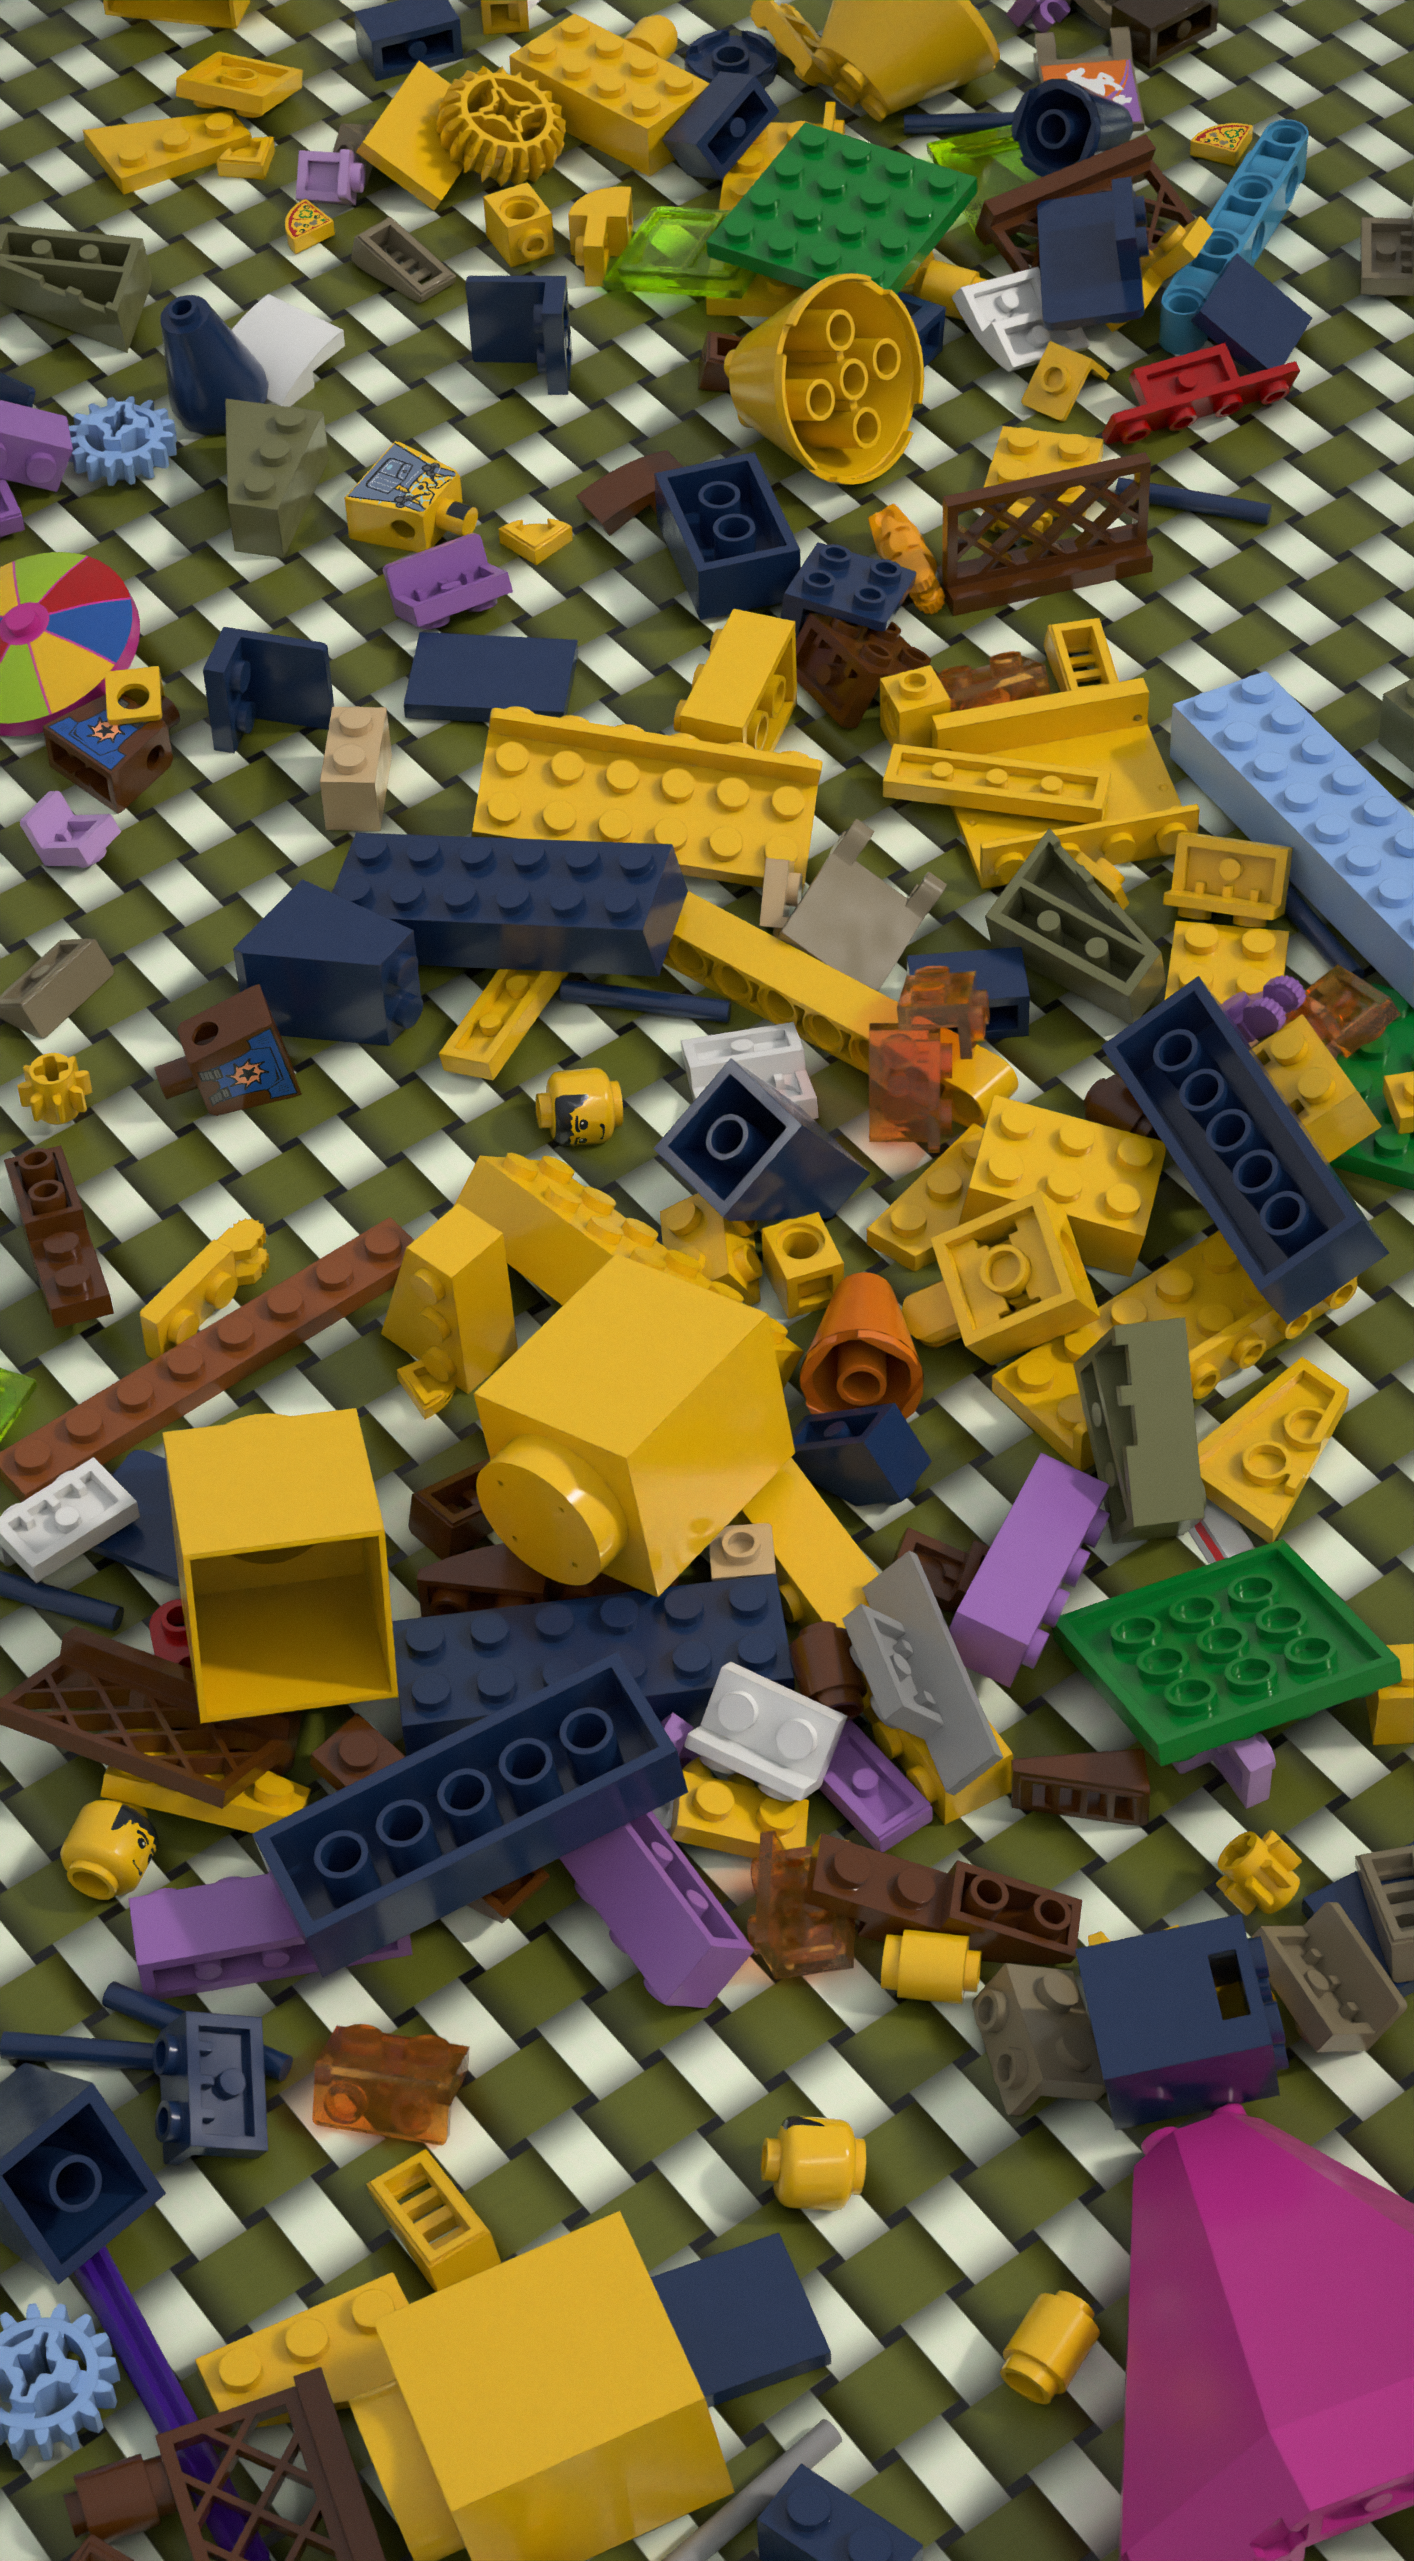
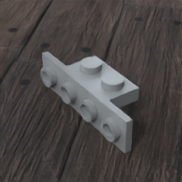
M908 1551L862 1588L870 1608L860 1604L842 1620L852 1642L850 1646L851 1657L859 1669L864 1672L873 1696L870 1698V1703L875 1714L886 1726L892 1729L900 1728L925 1740L946 1792L955 1796L1000 1761L1003 1756L917 1554Z

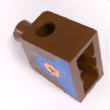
M124 693L118 700V703L126 709L142 707ZM105 694L43 726L50 767L119 814L171 766L173 756L168 730L180 722L179 711L169 698L161 696L162 718L160 720L110 725L107 719Z
M260 984L252 986L181 1022L177 1032L185 1056L154 1067L166 1100L198 1088L209 1114L216 1116L302 1095L289 1054Z

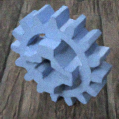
M129 396L125 401L116 402L111 397L107 399V406L102 408L91 403L88 405L90 414L76 413L73 416L75 425L69 426L73 447L69 462H73L74 470L77 474L87 471L90 482H95L103 476L107 477L108 486H113L117 480H126L129 485L135 484V476L140 474L151 479L154 477L153 467L167 468L169 466L168 456H176L177 454L174 420L169 419L166 408L155 410L152 400L136 405L134 396Z
M36 2303L28 2305L26 2320L18 2323L7 2312L1 2314L0 2321L3 2331L0 2332V2396L2 2402L11 2403L12 2408L10 2413L0 2407V2445L8 2439L13 2459L16 2460L22 2459L29 2446H38L43 2461L51 2460L53 2443L62 2440L73 2452L80 2449L77 2432L84 2427L89 2431L99 2433L103 2429V2424L97 2408L110 2409L115 2408L117 2404L115 2391L111 2384L120 2381V2374L115 2357H111L113 2351L106 2332L96 2334L92 2318L88 2314L82 2315L71 2324L66 2305L58 2304L50 2318L41 2317ZM69 2350L83 2360L87 2366V2371L80 2370L78 2361L68 2359L67 2354Z

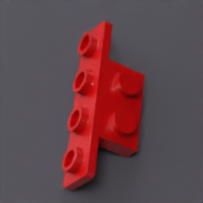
M1225 343L1133 369L1128 379L1140 406L1111 415L1102 433L1105 444L1121 440L1124 444H1132L1143 440L1152 431L1169 427L1171 431L1184 429L1200 417L1214 413L1216 417L1229 416L1239 411L1245 404L1261 400L1262 404L1274 403L1289 394L1290 388L1300 373L1297 362L1294 361L1239 377Z

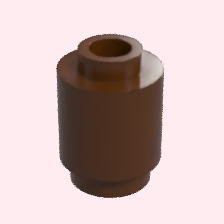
M1119 1074L1112 1075L1107 1079H1099L1091 1086L1084 1099V1107L1086 1108L1085 1120L1162 1141Z
M830 1621L810 1624L800 1630L799 1637L789 1646L799 1692L803 1696L848 1716L847 1720L855 1718L865 1708L862 1698L867 1694V1688L862 1671L851 1657L850 1646L852 1642L846 1628L837 1627L834 1622Z
M140 2453L73 2475L77 2490L63 2495L75 2538L92 2534L106 2543L161 2526V2517L177 2512L161 2454L143 2460Z

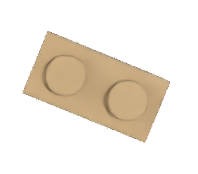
M332 707L320 778L326 830L381 831L392 759L387 708Z

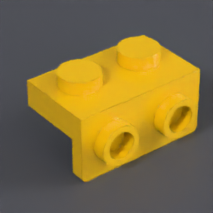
M1181 832L1177 838L1171 890L1164 892L1163 905L1178 907L1177 915L1185 918L1208 920L1211 919L1212 912L1233 915L1232 923L1235 925L1264 928L1266 927L1267 920H1274L1285 914L1293 847Z
M699 1193L660 1211L662 1243L664 1247L668 1250L673 1249L683 1252L695 1259L701 1265L700 1274L711 1282H720L738 1291L744 1297L743 1302L746 1305L752 1306L761 1301L758 1278L762 1276L763 1270L759 1257L756 1254L754 1232L758 1230L757 1220L728 1221Z

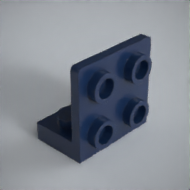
M468 276L465 287L473 361L537 363L538 374H547L548 395H568L573 352L567 276Z
M817 542L784 593L780 618L795 621L796 639L809 613L824 614L877 631H886L913 587L916 572L901 567L892 560H877L853 553L841 545H826Z
M223 627L203 668L214 750L235 754L244 733L252 731L255 718L329 729L334 698L328 646L325 643Z

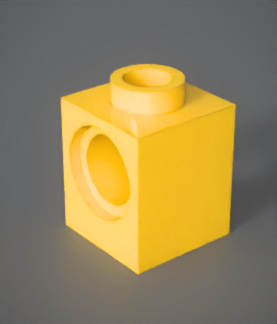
M528 182L483 196L486 236L510 268L555 254L552 213Z
M929 665L880 678V728L890 746L893 747V744L932 748V715L951 712V699L932 666Z
M819 1212L796 1219H787L778 1224L762 1228L763 1269L787 1318L790 1319L827 1308L837 1285L844 1279V1262Z

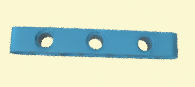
M1283 119L1274 121L1265 128L1253 150L1247 153L1206 220L1214 231L1197 257L1174 273L1173 279L1161 299L1159 343L1165 351L1176 355H1184L1198 351L1203 347L1209 336L1190 320L1226 264L1236 254L1240 255L1252 267L1255 265L1290 207L1306 173L1309 131L1301 122Z

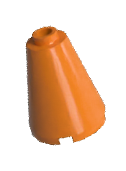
M866 1272L849 1275L837 1285L800 1369V1388L806 1398V1406L813 1415L895 1403L904 1418L907 1419L916 1411L923 1396L924 1373L894 1290L890 1283L879 1275Z

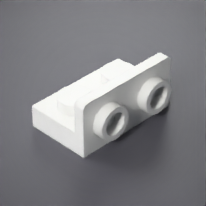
M93 1457L74 1470L61 1474L52 1484L25 1501L10 1506L0 1516V1560L6 1566H11L17 1562L35 1583H38L140 1518L137 1501Z
M729 1662L722 1666L701 1725L688 1733L684 1747L700 1754V1761L715 1771L726 1774L738 1772L759 1782L758 1788L764 1794L774 1799L786 1802L802 1801L822 1786L848 1716L733 1662Z

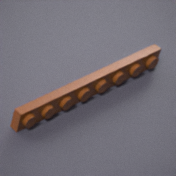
M391 1217L385 1219L1 1451L0 1480L20 1502H23L52 1484L61 1474L74 1470L93 1457L101 1465H104L395 1287L406 1247L414 1239Z

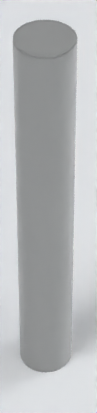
M826 2419L821 2420L661 2561H707L764 2511L801 2463L812 2469L842 2442V2437L835 2426Z

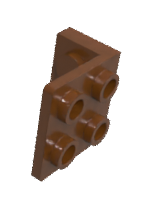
M809 613L796 639L797 682L841 727L847 728L858 727L880 685V678L929 666L931 659L923 651L912 647L900 635L901 629L892 621L886 631H877L824 614ZM933 668L942 684L944 678Z

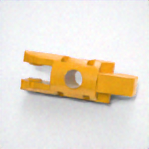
M891 504L882 511L868 517L876 551L880 559L892 560L901 567L914 570L916 572L915 583L908 593L919 611H923L925 614L930 613L932 615L933 613H938L942 609L943 604H945V595L935 576L937 571L936 560L925 545L918 528L896 504Z

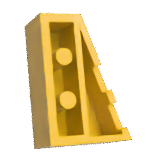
M458 1203L406 1247L381 1334L416 1359H422L424 1366L434 1378L441 1382H447L450 1379L456 1383L459 1389L467 1394L472 1392L518 1350L503 1233Z

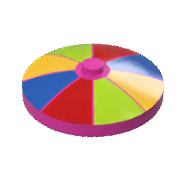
M50 552L24 557L0 567L1 736H25L42 733L43 726L105 695V672L129 669L139 643V613L135 601L123 580L108 565L78 553Z

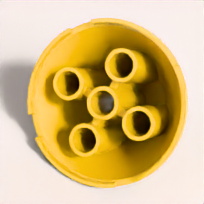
M833 0L818 49L811 56V59L823 73L830 76L836 82L832 90L841 102L850 108H853L858 103L873 119L881 122L890 114L990 74L996 67L995 64L1000 60V52L990 28L969 0Z
M856 273L837 274L819 281L750 331L740 341L736 349H732L727 353L724 361V371L729 378L732 401L737 410L739 422L744 427L755 429L819 478L836 484L850 485L872 481L888 471L897 462L913 436V432L907 431L911 421L914 404H922L924 393L922 349L916 327L908 310L891 289H883L871 281V276Z

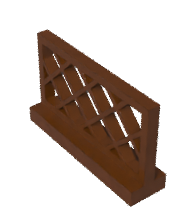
M1145 134L984 201L974 232L984 246L991 243L995 245L1014 273L1035 267L1040 268L1039 239L1036 250L1033 252L1016 247L1009 238V236L1016 233L1039 238L1038 204L1045 200L1112 191L1111 179L1131 177L1132 185L1147 179L1158 194L1156 201L1144 198L1146 213L1152 214L1149 228L1146 227L1149 249L1151 251L1158 247V241L1165 234V232L1155 230L1158 216L1177 221L1183 228L1194 221L1195 217L1153 161L1156 147Z
M1146 452L943 496L942 566L937 567L936 578L944 591V600L952 616L1152 572L1153 554L1147 545L1151 461ZM1134 474V481L1119 496L1108 490L1119 477ZM1076 486L1086 488L1069 507L1057 500L1068 488ZM1032 497L1036 500L1019 518L1007 512L1018 499ZM1100 497L1110 503V505L1092 522L1082 516V514ZM977 508L985 511L969 529L958 524L959 512ZM1050 508L1060 514V516L1042 533L1032 527V525ZM1123 512L1132 517V524L1107 529ZM999 519L1010 527L992 544L983 539L982 536ZM1073 523L1084 529L1079 536L1057 540ZM1023 534L1034 540V543L1029 547L1007 551ZM972 546L985 552L980 558L958 562Z
M75 1626L62 1636L61 1651L57 1658L0 1698V1725L223 1809L267 1771L283 1776L293 1768L303 1710L201 1723L192 1669ZM86 1707L96 1708V1710L69 1711L68 1709ZM51 1709L52 1712H34L31 1710ZM126 1729H152L154 1732L127 1733ZM101 1730L108 1731V1733L105 1734H92L87 1732ZM209 1750L211 1753L184 1754L183 1751ZM165 1752L166 1755L150 1756L145 1753ZM203 1774H223L225 1778L219 1782L203 1776Z
M321 2367L293 2376L294 2387L155 2435L194 2561H210L209 2558L215 2561H248L244 2559V2556L261 2524L296 2539L285 2561H300L307 2545L335 2557L337 2561H386ZM288 2412L294 2435L281 2459L247 2445L258 2422ZM239 2429L235 2438L225 2435ZM206 2441L226 2450L227 2453L209 2485L181 2471L176 2451ZM299 2451H301L307 2471L293 2466ZM239 2457L273 2472L256 2506L222 2491ZM285 2478L314 2490L317 2500L303 2527L268 2512ZM188 2491L203 2497L195 2512ZM215 2503L249 2518L232 2552L211 2544L202 2538L200 2530ZM322 2518L329 2539L314 2533Z

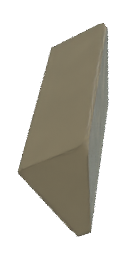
M95 939L60 940L0 995V1019L32 1036L45 1038L113 975L114 969Z

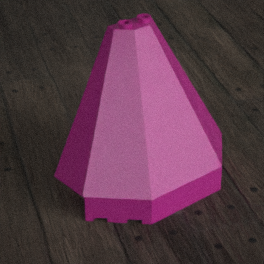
M1238 2103L1224 2105L1213 2111L1206 2119L1179 2129L1177 2127H1165L1151 2133L1141 2145L1145 2156L1134 2165L1118 2561H1304L1305 2547L1413 2506L1414 2204L1265 2120L1248 2116L1243 2106Z

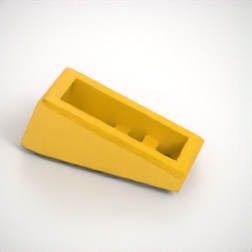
M1100 618L1048 625L1043 646L1061 692L1119 682ZM1084 651H1087V652H1088V655L1076 656V657H1070V658H1069V655H1068V654L1077 653V652H1084ZM1094 666V669L1073 672V668ZM1099 680L1101 683L1078 687L1077 685L1079 682Z
M427 2149L366 2183L373 2200L435 2292L501 2264L491 2232ZM427 2183L431 2185L430 2188L400 2205L397 2202ZM441 2205H444V2206H442L441 2208L437 2209L436 2211H434V2212L430 2213L429 2215L425 2216L424 2218L420 2219L419 2221L413 2223L414 2221H416L417 2219H419V2218H421L422 2216L426 2215L427 2213L431 2212L432 2210L438 2208V2207L441 2206ZM457 2226L459 2227V2228L455 2229L454 2231L450 2232L449 2234L445 2235L444 2237H442V2238L438 2239L437 2241L433 2242L432 2244H429V2243L432 2242L433 2240L439 2238L440 2236L444 2235L445 2233L449 2232L450 2230L454 2229L455 2227H457Z

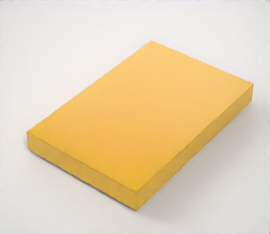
M418 61L356 153L432 210H435L463 170L464 163L462 161H450V150L440 147L441 134L436 132L437 119L440 113L438 108L442 97L446 95L451 84L421 61Z

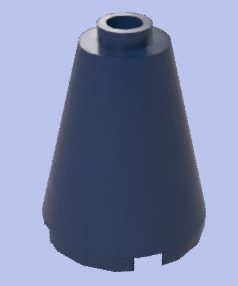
M1050 79L1043 81V83L1035 88H1030L1023 94L1014 111L1012 124L1013 141L1018 142L1023 157H1020L1024 166L1041 177L1126 143L1130 140L1133 132L1132 117L1123 105L1066 79Z
M185 295L177 297L168 303L161 313L160 322L170 407L174 415L189 431L204 435L226 433V399L264 404L267 400L269 386L265 371L258 360L204 298L196 295Z

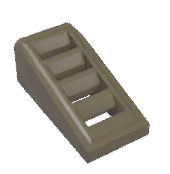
M391 216L354 238L351 261L366 273L419 304L451 286L456 281V275ZM400 260L403 261L400 265L397 263ZM412 269L418 270L417 272L413 273L412 275H410V274L408 273V271H410V270H412ZM426 277L431 278V280L422 285L419 283V281Z
M1414 1845L1356 1855V1870L1391 1977L1396 1983L1414 1980V1879L1382 1885L1381 1881L1414 1876Z

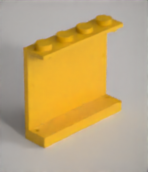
M1144 678L932 715V749L1111 771L1110 791L1103 820L1100 822L1087 824L951 806L982 889L1008 885L1048 829L1059 838L1061 846L1073 859L1080 852H1083L1094 862L1102 857L1112 865L1176 854L1179 833L1189 832L1198 834L1200 812L1198 804L1182 806L1149 729V690Z

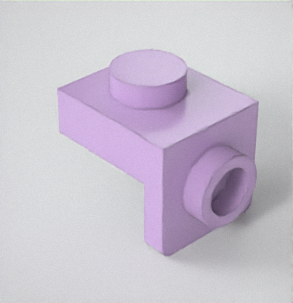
M341 149L340 153L299 150L296 200L300 202L306 198L311 203L356 205L357 193H362L365 186L364 163H359V156L349 149Z
M49 791L20 820L21 828L44 866L89 867L105 856L107 852L106 847L121 833L111 814L74 815L60 791Z
M1256 1733V1735L1246 1740L1232 1741L1201 1752L1187 1761L1172 1763L1179 1774H1184L1213 1761L1246 1809L1269 1799L1272 1770L1276 1767L1272 1748L1266 1738L1260 1733Z

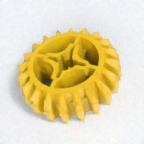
M484 65L477 74L467 70L461 79H454L453 83L448 87L446 95L441 99L438 108L440 113L437 119L436 132L441 134L440 147L450 150L451 162L462 161L464 163V174L475 171L481 175L482 182L490 177L496 179L500 187L508 180H511L516 186L522 184L526 179L536 183L537 179L542 176V173L548 174L550 168L554 166L557 156H560L563 149L566 121L561 118L562 106L552 103V91L539 90L538 79L531 82L522 79L521 70L515 76L507 74L503 66L495 73H492Z

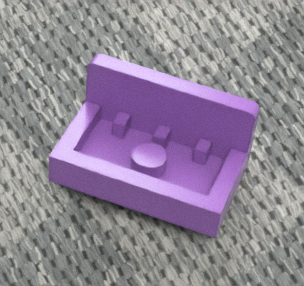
M470 533L389 563L383 567L395 615L424 630L441 627L450 622V615L466 609L469 612L489 609L498 603V597L513 592L508 572L488 563L482 538L476 533Z

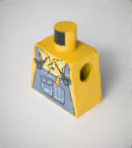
M397 441L389 447L344 498L350 539L416 553L433 548L447 531L460 536L473 533L478 520L477 509L462 502L460 475L455 469Z

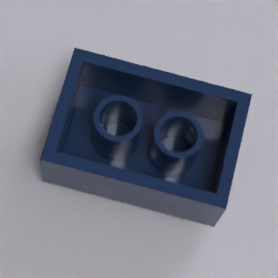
M755 452L654 473L657 523L699 619L704 620L731 614L733 609L745 611L782 603L785 591L801 568L800 548Z

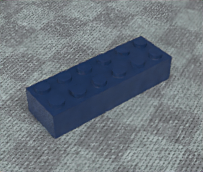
M356 833L332 893L414 930L416 956L419 965L659 976L688 889L672 844Z
M1199 976L1101 1046L1257 1290L1287 1325L1389 1254V1251L1237 1025Z
M776 1574L668 1587L659 1597L640 1590L392 1621L399 1704L406 1756L616 1651L620 1654L659 1721L661 1722L673 1712L693 1726V1730L701 1725L722 1666L729 1662H733L795 1691L794 1673Z
M616 1651L252 1835L282 1901L322 1978L688 1793L677 1749L620 1654Z

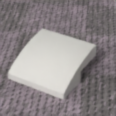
M1039 267L964 286L952 296L958 311L975 338L986 352L1008 372L1038 364L1049 341L1075 352L1084 351L1090 346L1082 327L1068 331H1049L1044 328Z
M269 294L256 303L232 329L233 333L262 365L269 383L267 400L264 404L289 407L314 388L313 371L345 346L343 329Z
M794 1022L680 1040L693 1101L729 1059L732 1058L800 1106L811 1118H819L817 1097L806 1071L804 1048Z

